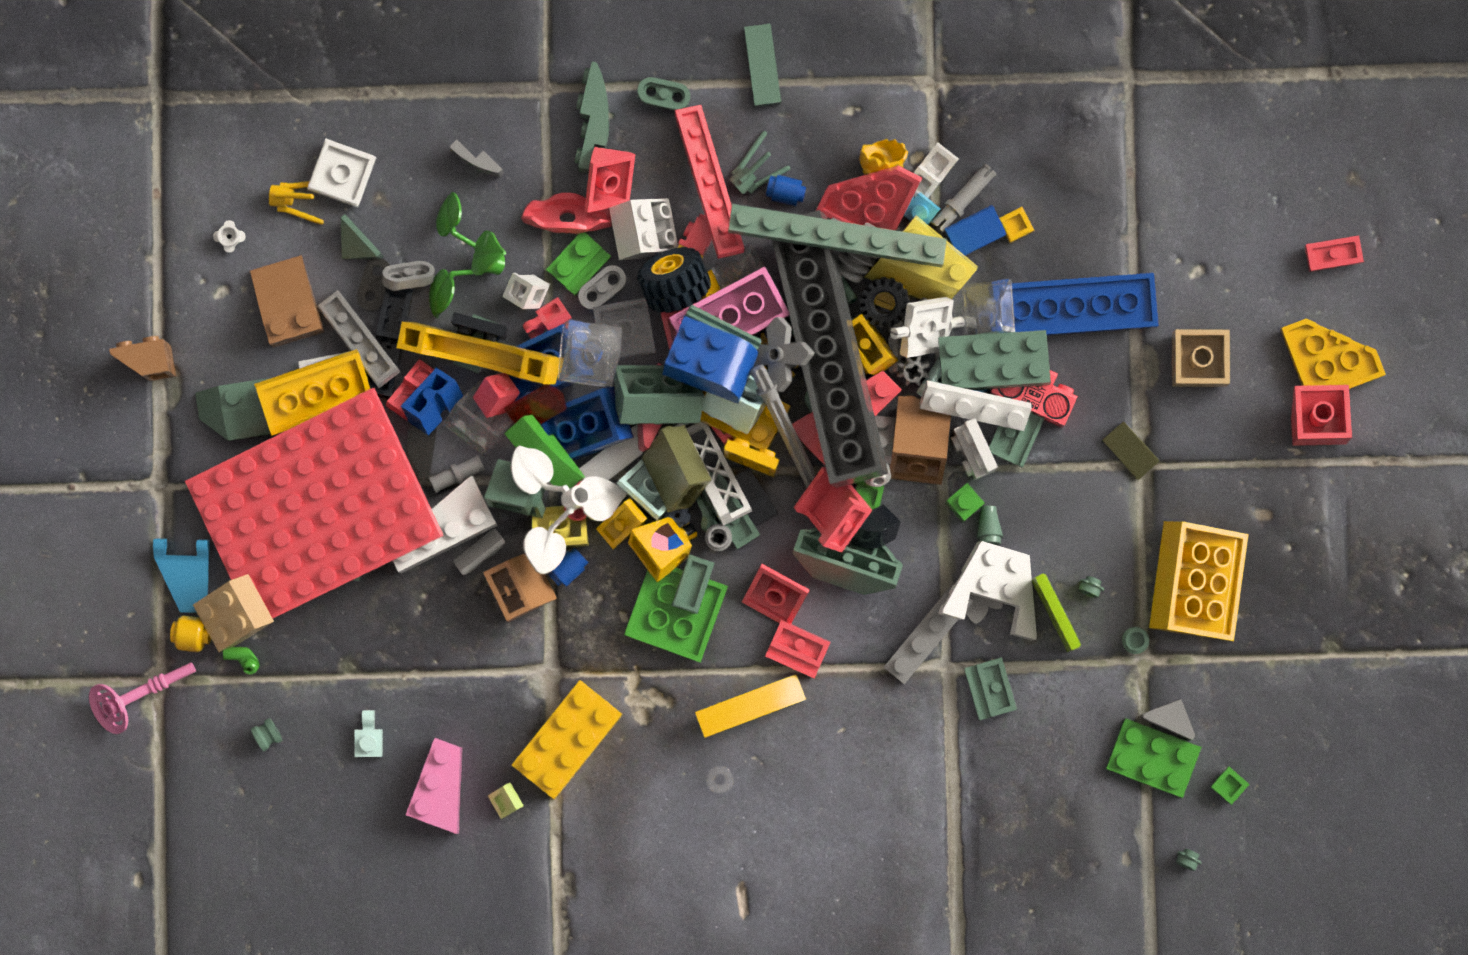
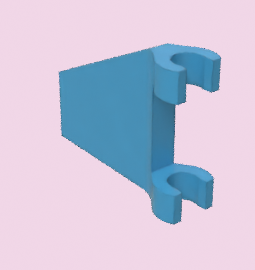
M153 539L154 559L179 611L197 613L193 604L208 595L210 540H197V555H166L167 539Z

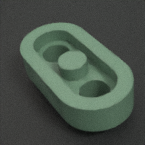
M648 77L643 79L638 85V97L646 105L675 111L686 108L690 103V91L681 83ZM649 88L656 90V94L652 97L646 94ZM674 94H680L682 100L674 102L672 97Z

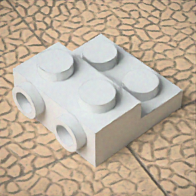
M975 418L953 429L954 436L950 437L956 452L961 451L965 461L962 462V466L968 477L972 475L974 480H977L998 468Z

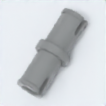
M476 455L474 458L458 465L455 463L450 465L451 468L433 477H429L437 493L455 483L460 485L464 482V479L485 471L479 456Z

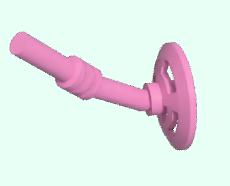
M191 662L165 675L161 673L159 677L154 676L153 679H148V683L121 696H118L107 685L97 684L89 692L90 707L95 718L103 728L110 733L120 734L128 726V715L125 705L152 692L156 694L158 690L162 691L163 687L165 689L169 688V684L195 673L196 669ZM101 690H106L103 694L99 693ZM123 721L122 725L115 724V722Z

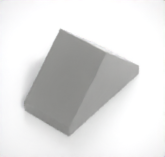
M1181 699L1142 713L1141 719L1188 740H1193L1195 737Z

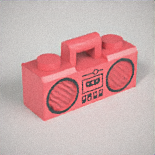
M1051 370L1050 385L997 388L990 391L992 395L1031 403V412L1033 414L1045 418L1044 420L1061 428L1065 426L1078 397L1073 395L1074 390L1066 385L1059 384L1058 387L1054 386L1053 384L1058 373Z

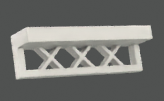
M700 421V423L686 428L689 435L704 429L707 435L704 446L694 443L696 449L702 450L701 454H699L702 461L706 452L716 454L719 458L715 468L705 465L707 471L713 472L712 480L705 488V491L723 526L752 512L709 426ZM710 442L713 448L708 447ZM721 464L723 465L725 471L720 470ZM718 474L729 477L730 483L727 490L716 487L715 481ZM733 487L737 493L731 492ZM729 497L740 499L744 507L730 513L726 505Z

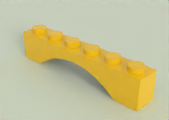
M402 322L396 347L419 354L495 370L542 384H556L561 362L560 357L416 322Z

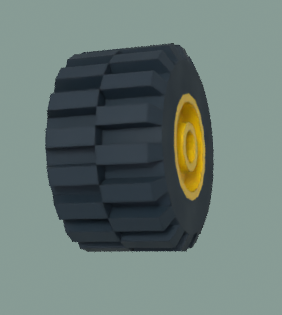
M681 247L663 251L646 261L637 274L639 285L651 310H656L660 313L679 311L693 305L702 299L711 287V280L701 255L694 248Z

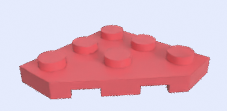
M898 165L835 183L827 187L816 211L821 210L828 218L832 219L833 217L841 222L859 225L870 223L877 228L896 231L922 177Z

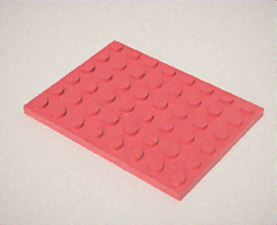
M371 388L185 481L230 579L233 580L248 574L272 619L444 536L375 388Z

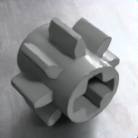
M921 355L906 358L905 361H898V366L903 369L897 373V376L905 377L906 386L910 382H916L920 386L922 377L929 378V373L924 370L929 367V361L923 362ZM914 365L918 366V370H914L913 373L909 372V368H912Z

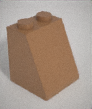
M899 396L895 416L892 459L889 465L891 479L942 485L947 460L951 415L920 409L921 399L915 396Z

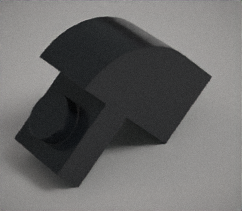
M882 504L871 511L850 542L858 547L867 549L882 547L896 539L901 521Z

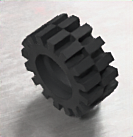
M881 277V279H874L865 287L860 298V310L864 314L863 317L866 320L868 319L873 326L876 324L880 328L884 326L889 328L894 324H898L905 317L907 303L910 302L908 291L904 289L901 282L898 283L894 278ZM887 292L894 297L895 307L891 311L881 312L875 307L874 299L879 293Z

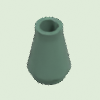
M991 505L980 507L981 514L977 539L979 542L983 541L998 546L1001 544L1003 533L997 515V507Z

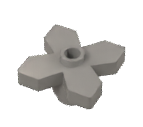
M775 317L766 328L768 345L760 344L754 367L760 364L768 366V375L771 381L776 382L777 392H784L792 382L791 369L797 365H806L813 357L814 352L805 342H791L792 327L783 317Z

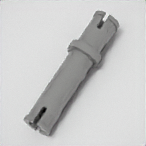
M984 163L952 200L948 199L945 202L946 206L930 222L933 227L938 226L936 228L937 231L943 234L945 228L957 217H961L964 214L963 210L996 176L994 170L989 171L991 167Z

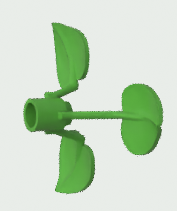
M451 192L440 207L436 228L440 236L446 237L451 233L456 238L475 248V253L472 260V269L451 271L449 274L447 270L441 269L434 277L429 291V304L434 317L438 319L439 315L446 310L453 298L455 290L453 278L455 276L471 274L480 276L485 272L500 275L505 266L504 255L506 252L500 246L493 232L484 231L475 243L456 231L455 227L461 220L462 210L460 200L455 192Z

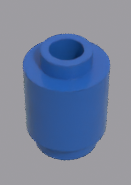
M777 175V177L770 176L766 197L772 198L771 201L797 206L798 202L803 203L806 187L802 186L803 180Z
M574 547L570 551H565L560 564L548 575L558 586L563 583L567 587L585 571L584 567L588 562Z

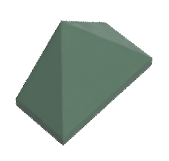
M344 214L341 217L342 259H382L384 257L382 253Z

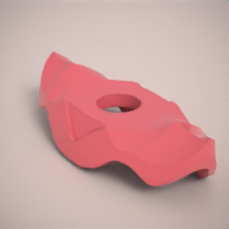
M559 193L544 201L533 200L528 203L521 216L525 224L553 233L581 234L612 226L609 208L587 213L584 211L586 198L576 193ZM564 213H571L575 216V220L573 222H562L560 216Z

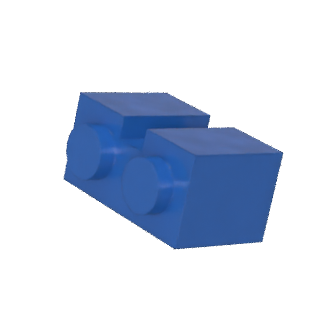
M435 368L401 405V408L409 423L429 436L441 423L442 418L440 414L444 410L451 412L464 396L456 380Z

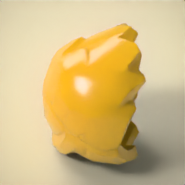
M885 139L877 141L872 145H863L859 160L864 175L898 165L903 168L908 154L904 143H898L896 139L891 141Z

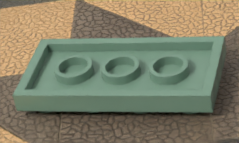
M1046 330L938 337L942 384L969 390L1051 384Z

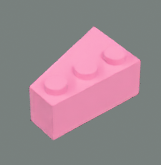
M434 738L408 807L407 816L459 834L462 747Z

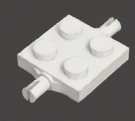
M942 297L907 303L903 327L890 330L892 332L890 333L892 339L902 338L900 355L909 358L939 352L938 337H948L953 328H961L964 326L962 323H965L962 316L952 317L954 300Z

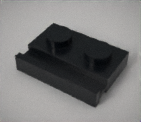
M456 312L453 313L451 320L452 325L458 328V333L472 336L473 332L484 335L483 339L499 342V339L506 341L509 331L504 325Z

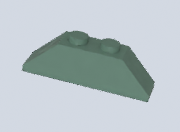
M270 378L221 385L196 392L199 419L228 441L271 435L254 386L255 383Z
M816 527L809 530H800L792 554L813 578L862 595L896 588L903 564L896 560L893 553L885 545L879 548L867 549L849 542L841 553L824 547L818 539L822 534Z

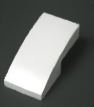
M937 143L921 165L914 171V174L922 177L914 197L921 192L929 198L959 158Z

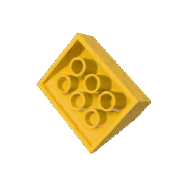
M1164 521L1149 628L1234 641L1248 534L1187 522Z

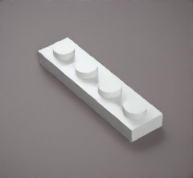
M932 381L926 382L920 400V409L966 419L975 418L976 421L1024 431L1032 410L1031 403Z

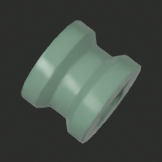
M271 718L264 720L263 725L251 728V732L263 752L268 750L271 744L283 741Z

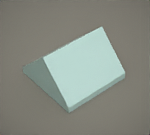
M641 459L617 482V485L654 520L658 521L664 516L667 509Z

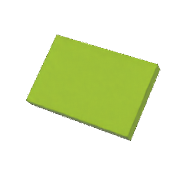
M1043 573L1033 578L1032 583L1067 653L1080 647L1081 643L1046 574Z

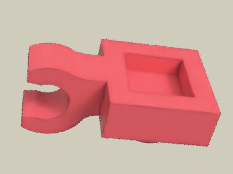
M557 297L535 311L538 316L526 321L522 326L527 333L534 330L529 334V337L532 339L543 334L546 328L549 331L564 324L572 317Z

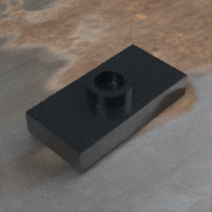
M750 467L735 475L752 509V512L747 515L755 527L778 513Z

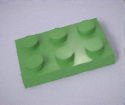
M1124 718L1106 769L1183 798L1202 747Z

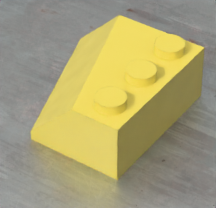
M917 215L902 231L943 238ZM947 241L942 268L880 258L865 277L871 280L880 279V277L894 278L895 281L901 282L906 286L905 289H907L909 295L919 299L923 297L928 300L942 297L952 299L975 273L978 266Z

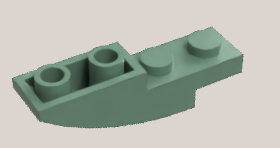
M591 62L590 69L585 68L582 84H586L584 94H579L576 109L580 110V117L589 120V122H584L582 126L581 138H585L583 148H578L575 156V163L579 164V172L589 174L594 147L606 149L609 136L608 98L603 76L597 62Z

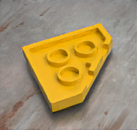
M1307 318L1280 329L1302 386L1349 385V389L1386 375L1376 349L1353 341L1351 338L1322 327Z

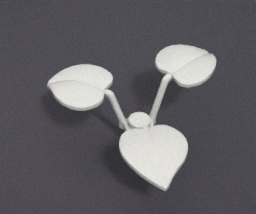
M518 446L514 450L511 460V473L518 488L527 494H535L541 487L545 490L560 491L563 493L561 498L562 504L567 508L549 527L548 531L543 527H536L525 536L523 546L527 559L536 572L545 574L555 569L565 555V539L561 535L553 533V531L569 514L582 507L583 512L594 521L606 520L614 514L613 512L627 493L611 481L593 476L585 478L579 485L568 488L566 485H547L546 482L550 481L553 476L551 460L544 453L536 449Z

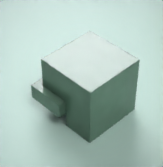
M498 459L484 496L488 507L500 508L538 518H543L546 510L542 502L545 489L541 487L535 494L523 492L513 480L511 462Z

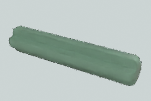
M691 305L686 312V317L740 337L753 345L756 350H758L761 344L759 338L694 305Z

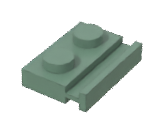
M1030 412L1024 431L998 426L989 445L992 455L1023 468L1045 418Z
M1002 658L964 668L978 720L1017 710Z

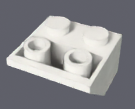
M669 199L629 200L609 208L619 260L652 257L663 251L678 248Z

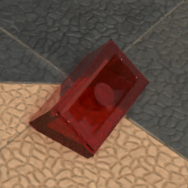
M545 384L504 409L514 423L524 416L533 415L538 423L542 424L566 410L567 406L563 393L550 384Z

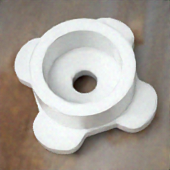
M230 220L226 221L224 226L213 234V239L216 242H220L228 253L233 252L235 246L246 238L245 233L239 231L235 227V223ZM228 234L232 235L231 239L227 238Z

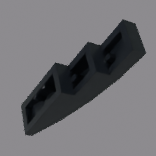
M386 288L375 335L377 342L399 369L403 349L396 347L402 322H408L413 289L392 291ZM397 375L380 388L368 376L370 389L375 388L378 397L389 399L394 393Z

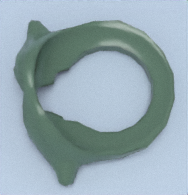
M700 494L696 501L702 512L701 528L706 532L709 527L719 524L705 498Z

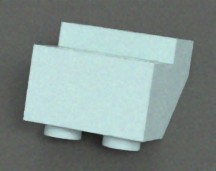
M750 374L739 404L706 392L702 411L706 412L710 417L730 425L733 429L748 434L759 419L766 403H764L761 396L757 395L756 390L758 387L752 374Z

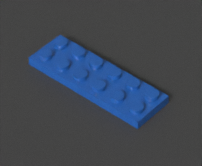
M1154 273L993 285L996 333L1046 330L1048 336L1155 328L1159 326Z

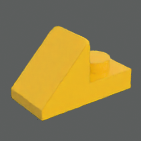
M631 498L622 503L613 512L614 514L596 528L612 549H615L630 536L631 530L643 526L644 521L647 519Z

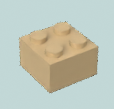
M1175 330L1172 333V387H1226L1230 384V330Z
M248 574L228 581L193 604L218 652L240 644L274 622Z

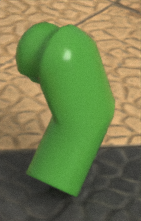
M231 647L223 650V660H238L246 674L252 675L259 669V660L249 648Z

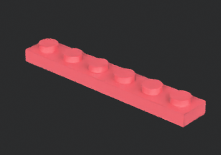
M697 105L675 110L674 115L717 258L744 253L745 248L741 235L728 233L732 205L702 106Z

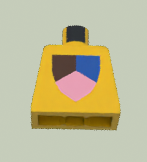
M667 517L631 530L628 544L656 582H658L688 558L692 547L690 540L697 537V531L691 523H687L679 528L672 518Z

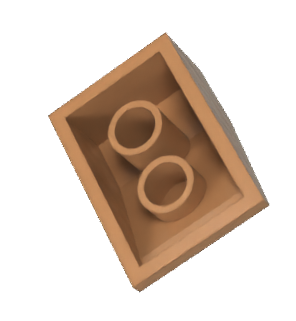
M302 255L250 271L267 338L273 348L325 332Z

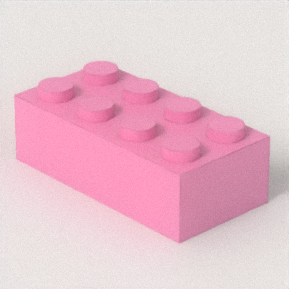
M765 267L693 304L753 336L765 330L775 317H783L785 319L790 316L782 297ZM688 308L669 317L676 333Z

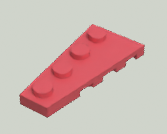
M884 371L866 380L875 416L902 391ZM811 412L792 423L800 442L825 466L814 415Z

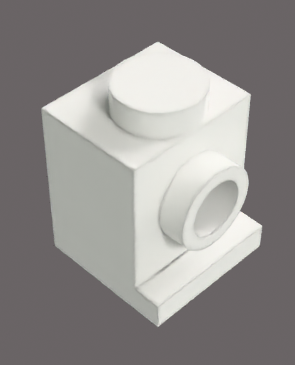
M512 273L502 297L522 309L540 308L550 284L535 275Z

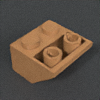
M159 336L143 338V343L132 344V341L116 343V348L109 349L112 356L148 381L176 377L171 345L164 339H159Z
M525 554L507 560L483 572L507 622H511L557 599L546 575L536 572Z

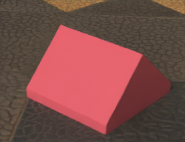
M594 147L589 167L585 212L590 213L607 209L630 200L635 154Z
M762 564L742 603L778 623L783 620L791 624L809 593V589Z

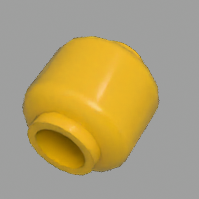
M183 615L177 621H173L171 626L170 641L174 643L178 650L200 652L205 647V644H210L211 637L200 617Z

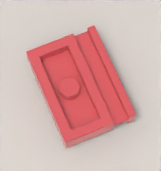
M781 620L765 657L815 678L831 642Z

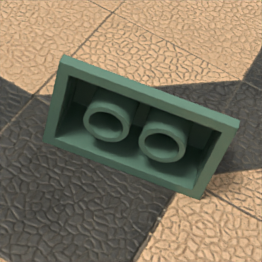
M664 365L614 366L615 408L620 424L700 423L704 401L703 391L662 375Z

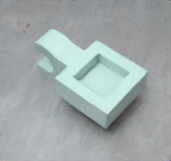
M363 710V729H355V757H382L383 729H375V710Z

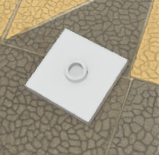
M325 139L307 190L358 208L376 161V156Z

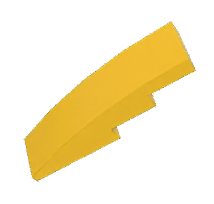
M795 674L695 712L706 738L804 701L806 698Z

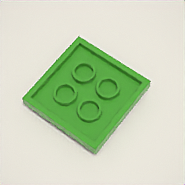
M675 568L658 582L647 570L624 635L701 663L728 586L709 579L697 615L672 606L683 573L682 569Z

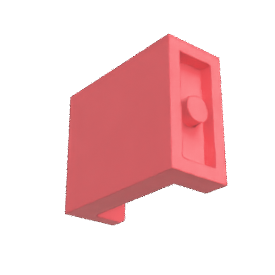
M826 467L820 469L794 506L796 512L806 515L822 534L818 539L824 547L841 553L872 511L851 484L839 488L830 485Z

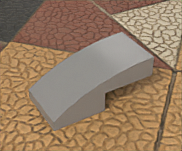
M458 140L450 146L451 152L471 167L492 176L501 177L504 174L503 169L485 151H482L475 158Z

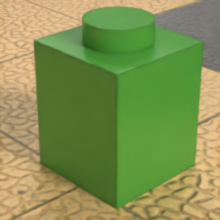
M968 483L945 502L962 523L985 504Z

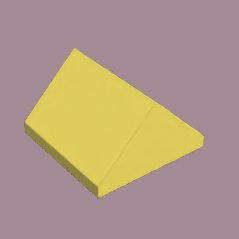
M564 506L545 507L546 510L543 518L532 516V529L543 527L548 531L549 527L565 512ZM567 516L553 531V533L559 534L565 539L566 548L589 546L587 517L584 520L575 521Z

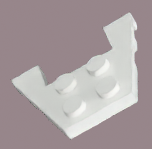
M977 542L961 570L962 573L958 581L950 589V595L945 604L941 605L938 614L963 620L965 619L969 595H976L1015 607L1010 635L1031 641L1036 640L1037 631L1030 556L987 542Z

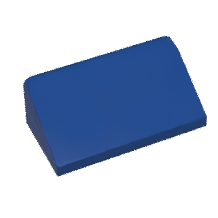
M993 205L945 228L950 244L963 255H967L1006 235Z

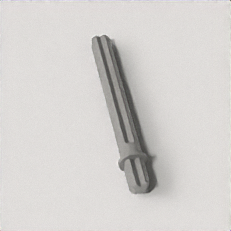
M757 365L751 369V374L758 387L756 393L766 403L806 488H808L816 473L779 398L776 382L771 381L763 365Z

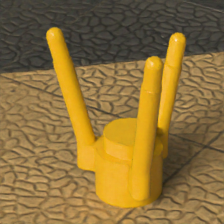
M310 181L297 183L281 182L280 185H271L269 205L276 206L277 212L289 213L320 225L324 224L322 219L288 207V205L292 206L294 199L314 198L313 194L294 193L293 190L307 188Z

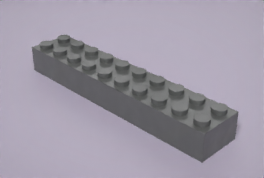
M821 210L803 214L804 216L827 219V216ZM772 240L796 342H805L814 352L806 365H802L829 483L839 488L887 475L889 473L835 250Z

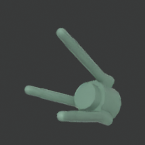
M766 131L761 133L740 164L731 172L733 176L729 180L742 195L747 191L752 194L757 188L768 183L770 176L777 177V175H782L790 170V166H785L754 183L757 178L753 173L771 156V153L766 152L749 169L745 166L766 137Z

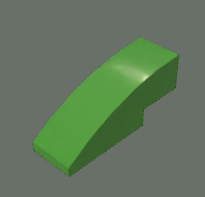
M533 415L522 417L504 433L515 447L522 446L539 450L551 460L553 476L549 482L554 486L566 485L568 488H572L585 478L555 436H548Z

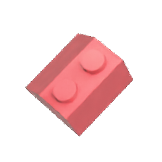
M1349 385L1294 387L1291 415L1293 446L1342 445L1350 441L1352 429Z

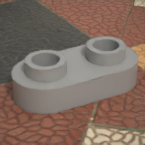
M425 261L390 265L383 269L382 284L392 291L424 287L433 282L435 269L433 265Z
M613 265L604 268L581 287L578 294L580 304L587 310L601 308L625 287L626 275L620 267ZM610 276L618 278V282L615 285L608 283ZM589 293L597 294L596 301L590 302L587 299Z

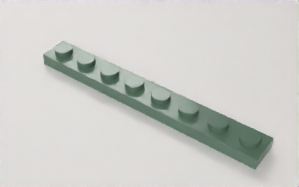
M732 204L728 233L941 268L944 264L947 239L736 204Z

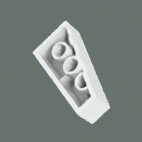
M472 475L431 509L444 536L393 560L399 573L402 574L498 526Z

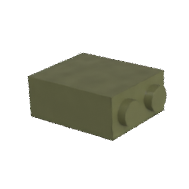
M670 425L662 428L659 431V435L642 456V460L668 512L690 508L712 480L685 425L678 427Z

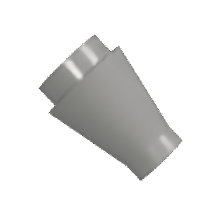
M715 524L706 531L705 541L712 550L722 551L731 544L732 534L725 525ZM721 534L724 537L723 542L719 544L714 542V536Z

